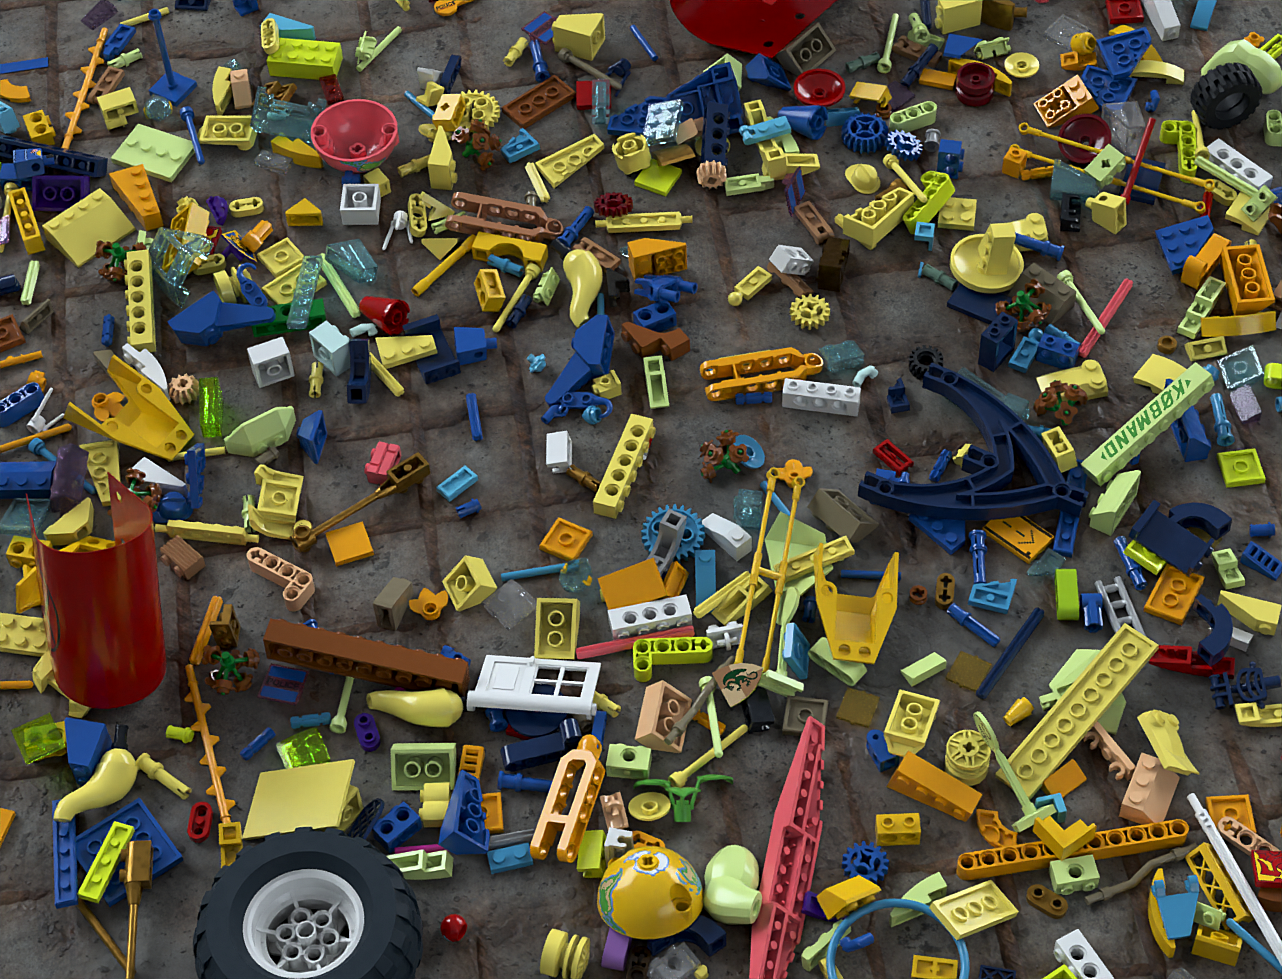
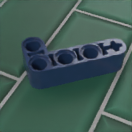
M573 718L566 719L560 723V732L502 747L500 754L505 771L515 772L560 761L561 757L568 752L577 749L578 743L582 738L578 721Z

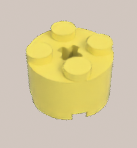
M628 133L619 137L615 146L614 144L612 145L617 166L624 174L629 175L650 167L651 153L646 138L643 135L636 136V133Z

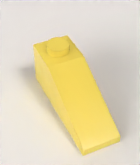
M1223 590L1220 591L1217 605L1222 603L1232 616L1253 631L1265 635H1275L1282 605Z

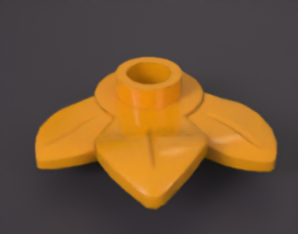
M112 392L108 395L105 393L95 394L92 399L95 417L101 422H104L109 417L114 418L123 408L120 402L124 400L125 395L119 392Z
M795 459L788 460L785 463V467L777 468L780 471V476L777 479L784 480L790 488H793L791 482L795 477L801 476L806 479L813 474L812 467H803L802 463Z
M423 588L418 599L409 600V607L413 612L421 614L424 619L435 620L440 616L441 609L447 605L448 594L444 590L435 595L429 589Z

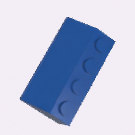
M1166 379L1164 389L1173 382L1172 379ZM1191 406L1184 412L1182 417L1176 419L1170 425L1185 462L1207 459L1209 450H1211L1210 439L1206 438L1205 427L1199 421V412L1194 406Z
M0 462V499H27L26 494L28 499L56 498L59 462Z

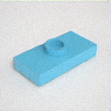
M465 465L436 487L437 492L450 502L477 482L478 476Z

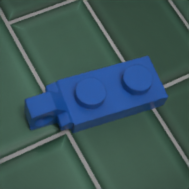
M119 24L104 44L105 48L102 53L104 61H111L115 58V55L121 53L136 33L135 27Z

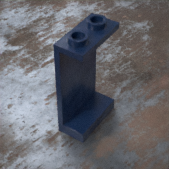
M437 314L402 325L404 336H433L438 353L415 360L425 384L434 383L461 373L459 360L454 358L441 330L440 319Z
M1153 500L1132 527L1129 537L1190 577L1193 571L1197 573L1202 567V559L1204 557L1208 559L1214 550L1212 545L1215 540L1211 538L1208 543L1204 542L1159 512L1160 503Z

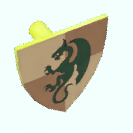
M738 663L720 668L712 674L729 706L733 707L749 697L756 689L764 668L754 664Z

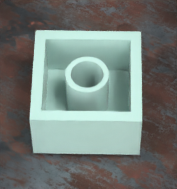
M325 321L309 332L314 357L338 377L350 368V339L346 335L343 336L335 325L332 326L328 321Z

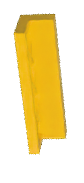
M1203 842L1185 856L1188 865L1194 875H1197L1199 884L1213 908L1223 909L1224 913H1226L1227 907L1232 908L1236 914L1233 920L1237 923L1241 921L1250 923L1254 920L1253 915L1212 844ZM1200 853L1204 858L1202 867L1196 866L1193 860ZM1206 871L1212 872L1214 875L1212 885H1208L1205 882ZM1217 889L1222 890L1224 893L1222 903H1217L1215 900ZM1225 918L1221 923L1225 930H1229L1230 928L1226 925L1227 919Z

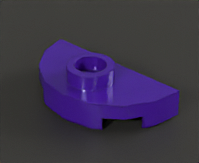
M211 196L206 202L217 224L223 226L228 214L227 202L222 197Z

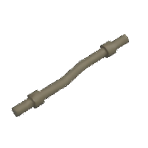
M730 656L724 664H721L716 669V671L725 666L734 664L735 657ZM714 676L704 687L684 717L672 726V731L664 739L666 744L671 745L678 736L685 732L688 723L697 714L709 694L716 687L717 682Z
M1193 843L1183 848L1177 847L1172 849L1170 853L1149 860L1130 880L1112 887H1103L1098 890L1099 892L1084 897L1086 905L1100 900H1109L1113 895L1136 887L1153 868L1173 860L1177 862L1184 859L1198 845Z

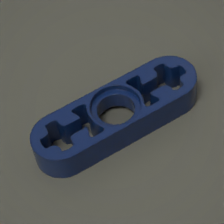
M452 54L439 84L445 88L443 94H450L461 68L462 58L460 55Z

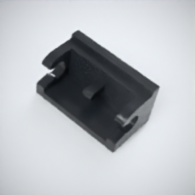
M1062 193L1060 231L1080 232L1081 202L1072 201L1073 199L1080 200V196L1077 194Z
M756 687L751 695L741 702L749 734L770 730L769 725L775 722L767 690L763 687Z

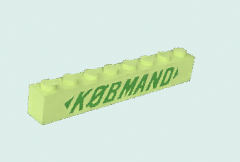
M1196 362L1081 463L1084 473L1100 487L1105 482H1108L1133 457L1138 456L1142 449L1151 444L1160 433L1166 431L1176 419L1182 417L1184 412L1195 405L1205 393L1212 390L1213 386H1215L1212 374Z

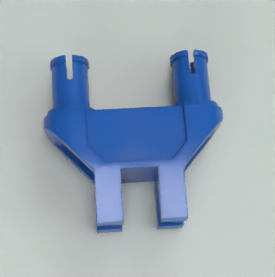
M646 274L644 278L635 279V283L641 284L643 289H635L634 294L647 297L651 301L662 302L666 300L677 303L680 299L681 291L695 294L698 285L696 282L683 281L678 276Z

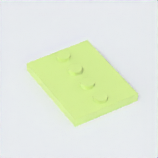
M137 124L113 154L111 161L126 168L143 164L147 175L172 183L195 151L190 140Z

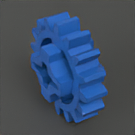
M898 130L890 131L885 139L884 146L887 147L886 150L891 151V155H895L897 159L901 157L904 161L906 159L913 161V159L917 160L923 150V145L920 144L921 141L916 140V136L911 135L910 132L906 134L903 130L901 132Z
M862 841V846L854 843V848L848 847L847 854H843L842 869H844V876H849V879L860 875L877 885V879L883 881L884 874L888 873L889 860L886 859L887 853H881V846L874 848V842H871L869 846L866 845L865 841Z

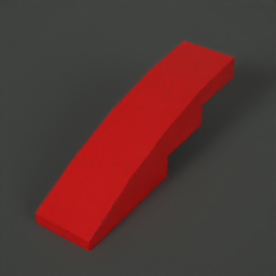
M1159 645V649L1149 660L1151 665L1172 671L1204 677L1219 675L1220 678H1223V672H1227L1228 679H1234L1235 658L1223 657L1218 663L1210 667L1197 654V651L1192 650V646Z

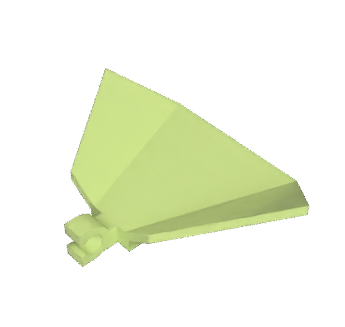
M781 511L765 538L770 569L774 572L773 565L782 561L790 518L789 515ZM794 519L787 560L817 548L819 543L826 544L825 534ZM832 564L822 568L825 576L833 570ZM814 571L784 583L783 593L788 588L794 587L798 589L801 597L815 585Z
M1076 649L1049 683L1052 693L1039 697L1043 710L1051 708L1062 697L1101 650ZM1122 693L1098 720L1107 733L1114 735L1117 733L1126 705V700Z

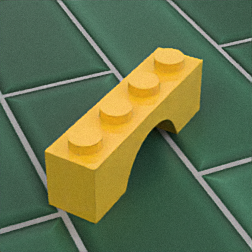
M478 231L472 245L473 259L486 262L490 261L488 257L491 254L498 257L502 255L516 256L523 262L524 269H526L528 264L533 263L541 269L542 273L548 259V248L546 244Z

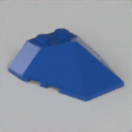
M730 62L710 67L704 73L666 95L673 128L690 118L695 120L703 117L704 108L708 101L728 105V112H730V120L727 122V127L730 128L729 134L738 133L739 128L745 125L738 85Z

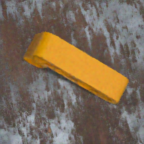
M1214 233L1196 257L1190 255L1187 258L1182 271L1181 283L1199 290L1220 263L1222 247L1231 246L1232 241Z

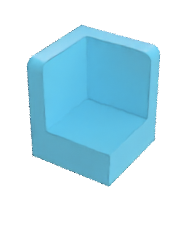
M917 222L914 240L928 241V251H932L935 224Z
M1061 793L1036 798V810L1053 804L1057 812L1050 816L1057 823L1065 822L1067 809Z

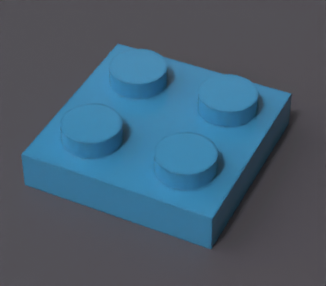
M788 623L784 633L785 647L782 651L783 660L788 663L792 672L800 680L807 679L810 643L795 623Z

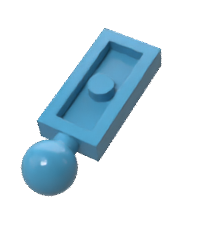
M1033 328L1029 332V338L1023 337L1010 359L1008 367L1023 373L1027 372L1036 357L1037 347L1043 336L1041 329Z

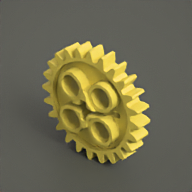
M468 90L467 94L461 91V95L466 103V109L459 127L469 128L470 132L474 134V131L470 129L471 116L472 120H483L488 130L489 126L494 127V123H498L500 106L498 101H495L494 96L490 97V93L484 95V91L478 93L475 90L474 93H471Z

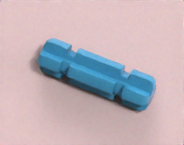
M324 712L321 715L318 713L302 715V718L294 716L291 717L290 723L293 729L300 728V726H319L320 723L326 725L331 723L330 712Z

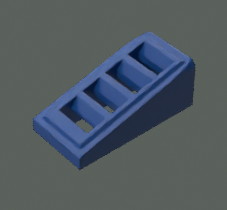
M1251 541L1242 553L1240 563L1276 581L1282 573V562L1256 543ZM1273 566L1277 567L1274 572L1271 571Z

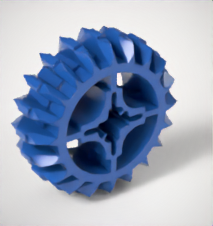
M855 114L854 117L849 116V119L845 120L841 129V138L844 145L848 149H853L854 152L860 151V154L862 152L869 154L872 151L875 153L876 149L881 150L882 146H884L889 129L886 121H883L882 117L877 118L876 114Z

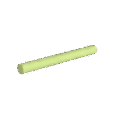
M397 26L374 49L370 61L365 62L363 60L356 66V69L361 72L402 32L401 27Z

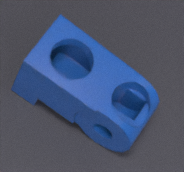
M874 729L867 734L866 748L881 773L898 766L899 756L888 752L883 736L884 733Z

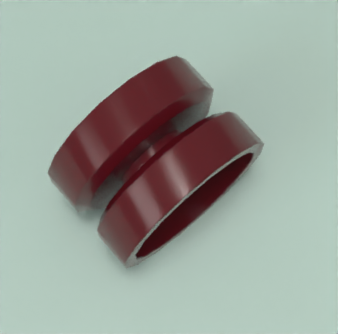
M979 62L967 63L961 66L957 73L955 93L957 99L963 104L975 107L989 103L994 93V70L989 65Z

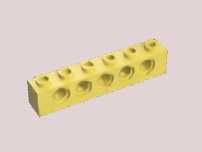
M149 250L127 252V259H124V267L127 270L125 284L128 286V290H125L126 300L129 301V305L126 306V313L129 316L127 330L130 332L127 342L138 352L145 348L149 352H156L152 259Z
M635 414L630 415L593 500L595 514L616 519L618 513L622 512L624 499L630 494L631 482H635L637 468L642 466L643 454L648 452L649 440L655 435L656 428L653 427V419Z

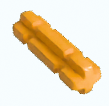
M1055 166L1034 168L1030 171L1027 169L1022 170L1020 176L1023 181L1030 178H1043L1046 175L1050 177L1056 174Z
M699 709L692 720H698L697 723L711 730L708 714L705 712L701 713ZM718 721L719 732L722 735L726 730V725Z

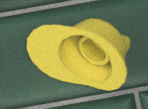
M855 164L846 169L845 176L858 192L872 194L880 188V179L873 166Z

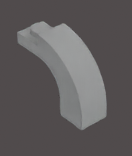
M668 509L660 521L656 543L646 559L655 558L660 575L663 572L666 573L671 565L686 526L687 516Z

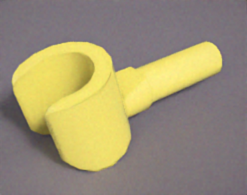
M693 953L689 954L688 957L697 969L693 972L695 978H708L707 967L703 964L701 965Z

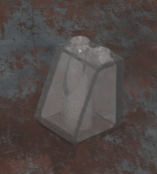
M1138 101L1102 104L1101 118L1110 127L1112 135L1111 145L1124 156H1136L1146 129Z

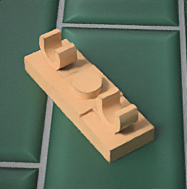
M1097 721L1083 737V740H1094L1090 743V749H1095L1097 746L1101 748L1103 757L1112 763L1108 771H1119L1116 774V780H1121L1125 777L1129 781L1132 779L1136 766Z

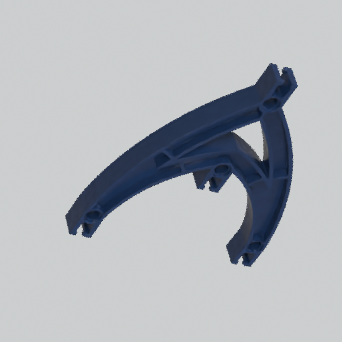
M934 363L930 364L929 372L926 371L924 374L922 388L940 394L960 407L978 427L989 452L970 445L968 454H965L961 470L972 475L957 480L931 484H911L891 481L867 471L864 481L861 480L858 487V497L879 506L913 515L949 520L1006 519L1053 509L1061 510L1079 518L1082 508H1085L1089 495L1088 491L1065 482L1057 464L1040 439L1007 405L968 378ZM1014 449L1028 467L1038 485L1016 490L1000 491L1012 482Z

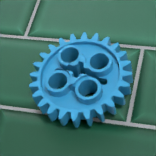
M674 504L671 510L687 516L684 534L680 543L681 547L678 548L673 561L677 560L680 564L682 558L688 561V555L695 557L694 551L700 550L699 545H704L705 528L702 525V519L698 518L697 513L692 514L691 508L684 511V505L677 509L676 504ZM668 505L665 507L666 510L658 507L659 513L652 511V518L646 517L647 523L642 524V543H644V549L648 550L649 555L658 537L659 532L657 530H659L660 521L668 509H670Z

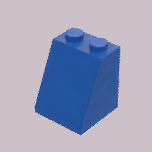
M66 717L64 722L68 763L77 784L84 786L94 774L96 765L100 763L102 756L111 750L112 740L104 723Z

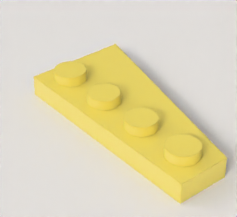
M593 134L535 162V166L551 186L556 188L604 149V143Z
M108 440L79 445L103 507L111 506L107 472L121 482L118 442ZM117 492V497L119 501L122 503L121 496Z

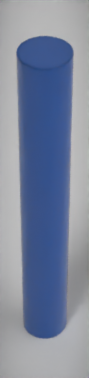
M631 25V32L652 61H656L658 56L636 25Z
M841 570V578L882 579L885 571ZM898 572V580H901V572Z

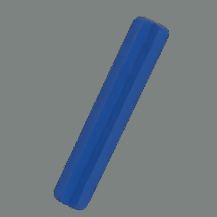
M468 393L466 401L472 438L474 441L482 440L483 436L476 394Z

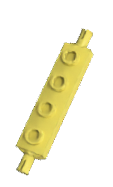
M680 212L622 214V217L615 216V218H612V216H609L606 220H595L596 228L606 227L608 233L680 230L682 223H693L692 215L681 216Z
M168 520L167 525H155V532L166 533L172 538L178 535L182 539L245 546L247 542H259V535L248 534L245 528L239 526L232 527L220 524L186 522L183 520Z

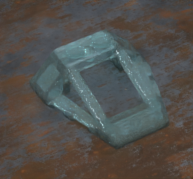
M160 227L149 248L152 259V275L164 294L176 305L183 308L190 291L183 287L182 284L195 258L207 259L214 243L203 235ZM174 236L189 240V242L182 245ZM171 243L178 252L168 273H166L159 265Z

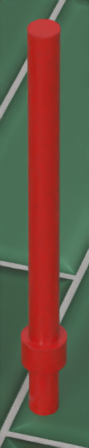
M1149 118L1124 192L1120 195V197L1126 198V205H1129L1130 194L1156 122L1154 118Z

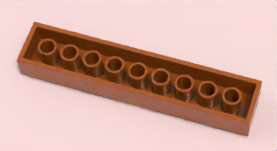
M270 618L263 638L267 659L388 686L401 687L406 690L426 691L445 688V690L457 693L460 697L466 695L470 682L469 664L461 658L453 659L438 653H426L420 649H407L402 645H389L380 640L371 641L362 636L353 637L343 632L327 631L321 627L312 628L303 623L294 624L284 619L276 620Z

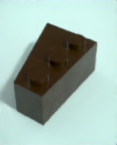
M828 237L827 243L823 244L822 257L819 260V270H817L815 281H818V289L840 292L850 252V240Z

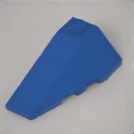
M464 770L459 772L440 829L438 845L455 855L486 854L489 848L490 833L489 829L485 828L484 820L487 818L486 813L482 812L481 808L483 798L479 779Z

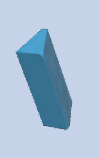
M859 108L826 109L828 114V120H825L826 126L844 125L845 120H848L849 116L861 115Z

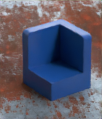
M232 0L233 6L240 16L259 9L257 0Z

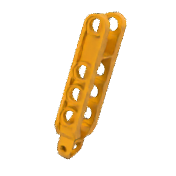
M789 347L705 361L700 365V372L702 378L706 380L733 376V379L723 380L720 383H714L705 387L708 400L720 401L735 398L737 393L746 395V393L761 392L763 394L769 391H781L784 387L785 378L805 381L808 375L820 373L823 368V360L817 354H802L798 350ZM785 367H791L794 369V371H778L775 374H760L757 377L745 379L744 377L741 378L742 374Z
M594 735L583 736L578 743L577 749L571 750L560 759L530 845V854L533 859L544 860L550 846H553L557 831H563L557 848L558 860L560 862L573 863L577 857L606 772L599 760L602 745ZM586 763L569 815H561L563 809L566 808L569 791L573 788L572 783L576 771Z

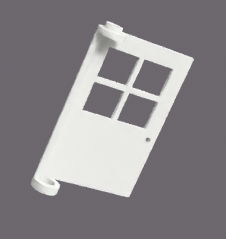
M486 655L475 691H468L467 711H474L475 707L584 714L587 719L591 720L592 716H596L597 704L593 703V697L601 663L538 659L534 656L524 658ZM538 669L560 670L558 680L536 679ZM565 670L586 672L584 682L562 681ZM534 684L556 685L554 695L532 694ZM561 685L583 687L581 697L558 696Z

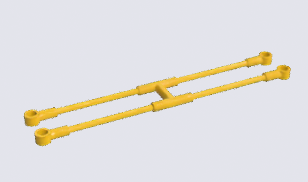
M1027 123L1019 125V132L1022 135L1042 136L1098 154L1103 150L1044 133L1042 130L1029 127ZM1017 144L1011 145L1014 148L1027 152V158L1029 159L1034 158L1085 174L1084 169L1033 154L1030 151L1021 149ZM1125 156L1126 164L1134 163L1131 157ZM1143 162L1140 165L1143 168L1189 181L1191 184L1204 187L1208 192L1213 191L1215 188V183L1212 179L1192 178ZM1114 177L1110 184L1125 187L1127 182ZM1209 183L1212 184L1211 187H1207L1206 185ZM1133 185L1132 188L1182 204L1184 207L1194 209L1198 214H1202L1206 210L1205 203L1202 201L1182 200Z
M775 467L770 468L766 473L768 479L766 502L757 551L754 553L751 569L750 589L739 648L736 651L734 664L743 663L745 652L743 649L758 576L761 575L776 580V597L765 657L761 666L764 668L762 675L770 668V653L780 597L783 594L786 578L787 558L796 507L800 498L801 488L805 485V480L801 476L795 477L791 482L793 502L782 561H780L778 573L760 567L771 497L774 492L776 479L780 476V471Z

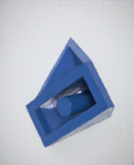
M949 33L943 56L960 59L965 55L966 51L983 39Z

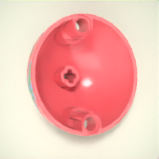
M366 99L346 100L331 105L317 116L311 127V139L319 156L328 165L342 172L348 170L353 171V173H363L377 168L390 156L394 147L399 143L397 121L393 113L384 105Z

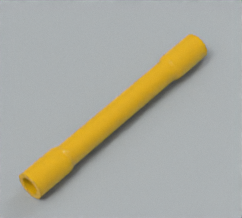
M472 234L460 247L430 274L411 288L412 293L419 297L435 280L472 249L476 235Z

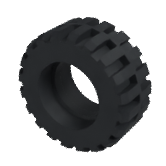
M1236 62L1233 64L1225 63L1223 66H1216L1215 69L1209 70L1205 76L1200 77V81L1196 82L1194 89H1192L1190 103L1203 125L1218 130L1225 127L1228 129L1235 124H1240L1244 119H1248L1249 115L1256 111V107H1259L1262 100V87L1248 66Z

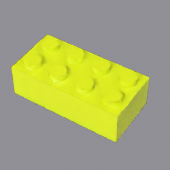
M279 38V49L275 53L269 54L267 58L269 76L336 81L343 59L341 43Z

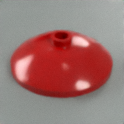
M811 69L803 72L796 78L793 90L795 97L801 103L807 106L821 105L826 108L835 105L844 97L846 86L843 78L834 71Z

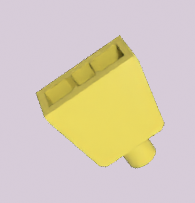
M1101 192L1096 198L1089 197L1086 200L1085 206L1092 209V220L1116 235L1127 225L1126 198Z

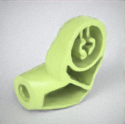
M1245 39L1227 43L1201 69V75L1205 76L1209 70L1215 69L1216 66H1223L1225 63H1241L1251 69L1262 87L1263 94L1274 93L1282 86V70L1279 64L1267 52L1256 48Z
M727 845L713 856L706 867L703 907L717 922L728 925L752 924L756 921L762 904V894L760 891H757L759 885V865L754 855L745 847Z

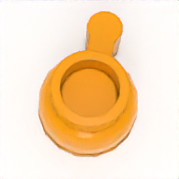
M37 370L31 372L26 385L32 382L38 383L43 392L46 386L45 373Z

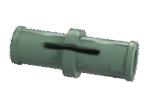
M877 52L867 56H859L858 59L845 63L846 71L851 73L859 69L864 70L867 66L878 63L880 56Z
M926 264L922 269V274L934 280V283L937 285L941 284L951 291L956 289L958 281L946 275L943 270L939 271L929 264Z

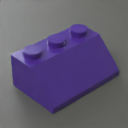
M32 176L33 211L64 212L90 195V176Z

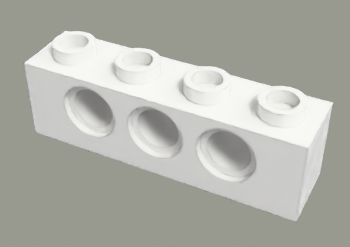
M1219 138L1207 146L1210 153L1208 161L1258 190L1263 185H1266L1269 189L1271 188L1272 175Z
M785 378L782 392V407L858 416L861 388Z
M685 594L608 610V621L613 640L692 625V612L687 595Z
M1079 929L1056 940L1054 947L1056 959L1065 964L1077 979H1114ZM1078 956L1081 960H1075L1072 957ZM1085 974H1091L1094 977L1088 978L1085 976Z

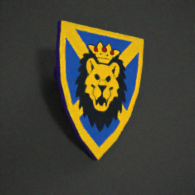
M236 230L221 234L222 238L229 244L221 253L225 259L232 253L239 261L246 257L257 263L255 254L240 242L242 237Z

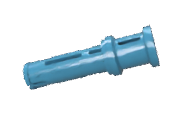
M1215 393L1210 397L1216 422L1214 431L1218 435L1217 444L1225 447L1234 443L1235 440L1231 434V423L1226 417L1222 395Z

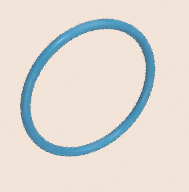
M894 898L868 903L848 915L835 930L826 956L828 979H838L835 968V956L841 937L851 924L870 912L893 907L908 908L927 914L938 921L945 929L946 927L929 909L930 906L917 901ZM952 936L960 955L961 970L959 979H968L970 962L966 944L963 938L956 940Z

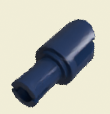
M14 274L0 277V296L21 289V285Z

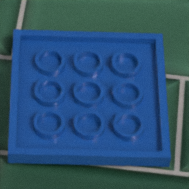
M140 797L76 836L77 861L86 874L89 872L114 821L134 827L135 832L130 841L151 840L154 848L152 880L184 861L180 852ZM121 860L102 896L109 907L127 897L124 882H120L119 879L120 869H125V862H121Z

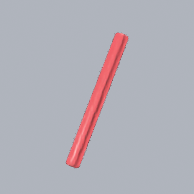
M1128 278L1123 280L1098 318L1104 329L1132 288V280ZM1094 326L1079 347L1078 356L1082 358L1087 357L1100 337Z
M687 625L576 648V656L580 660L633 649V645L638 639L693 637L695 635L693 625Z

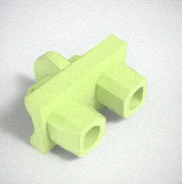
M1263 185L1241 210L1255 222L1278 197L1266 185Z

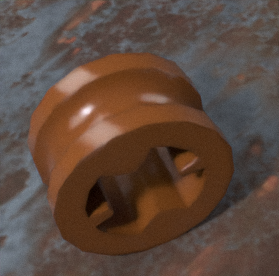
M882 102L876 105V116L882 117V119L889 118L891 116V105L887 103L886 107L883 108L880 107Z
M920 585L912 587L909 592L910 601L915 605L924 604L927 601L928 595L926 588ZM915 593H919V595H922V597L918 598V596L915 595Z

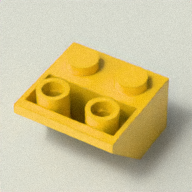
M858 875L824 889L816 898L828 920L835 917L839 920L849 915V911H855L876 899L875 895L881 889L878 885Z

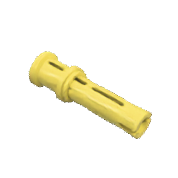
M143 753L138 757L136 766L138 770L148 774L149 779L158 780L183 800L189 797V794L186 792L191 793L192 789L165 771L160 762L156 763L147 753Z

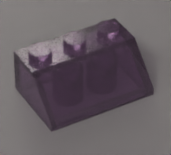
M73 443L59 447L57 451L50 496L51 511L54 513L81 504L89 452Z

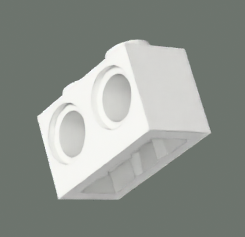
M778 245L769 258L781 273L805 275L814 262L802 248Z

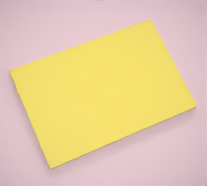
M349 759L261 772L242 839L264 838L276 832H280V835L295 833V828L312 827L314 831L339 828L355 760Z

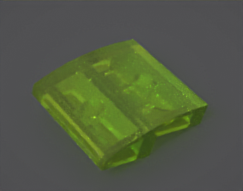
M50 713L11 730L26 765L66 747Z
M316 727L299 732L276 744L285 769L331 762L322 737Z

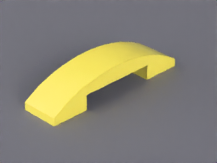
M1140 60L1129 76L1166 78V84L1184 85V70L1175 65L1160 61Z
M1256 702L1235 704L1240 725L1250 727L1282 726V704L1265 705L1264 709H1260Z

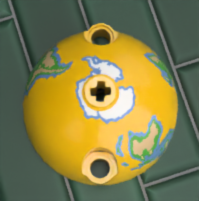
M644 846L631 849L622 857L613 858L608 862V868L598 887L597 906L604 922L618 933L631 938L659 939L683 931L697 919L703 908V889L696 871L681 855L664 847Z

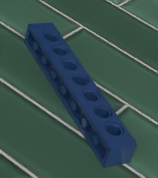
M0 135V156L13 159V150L41 148L43 155H54L55 165H49L48 167L93 177L106 176L108 158Z

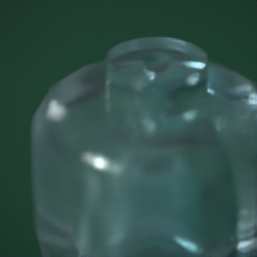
M229 59L223 65L225 68H231L232 71L241 69L240 63L235 59Z

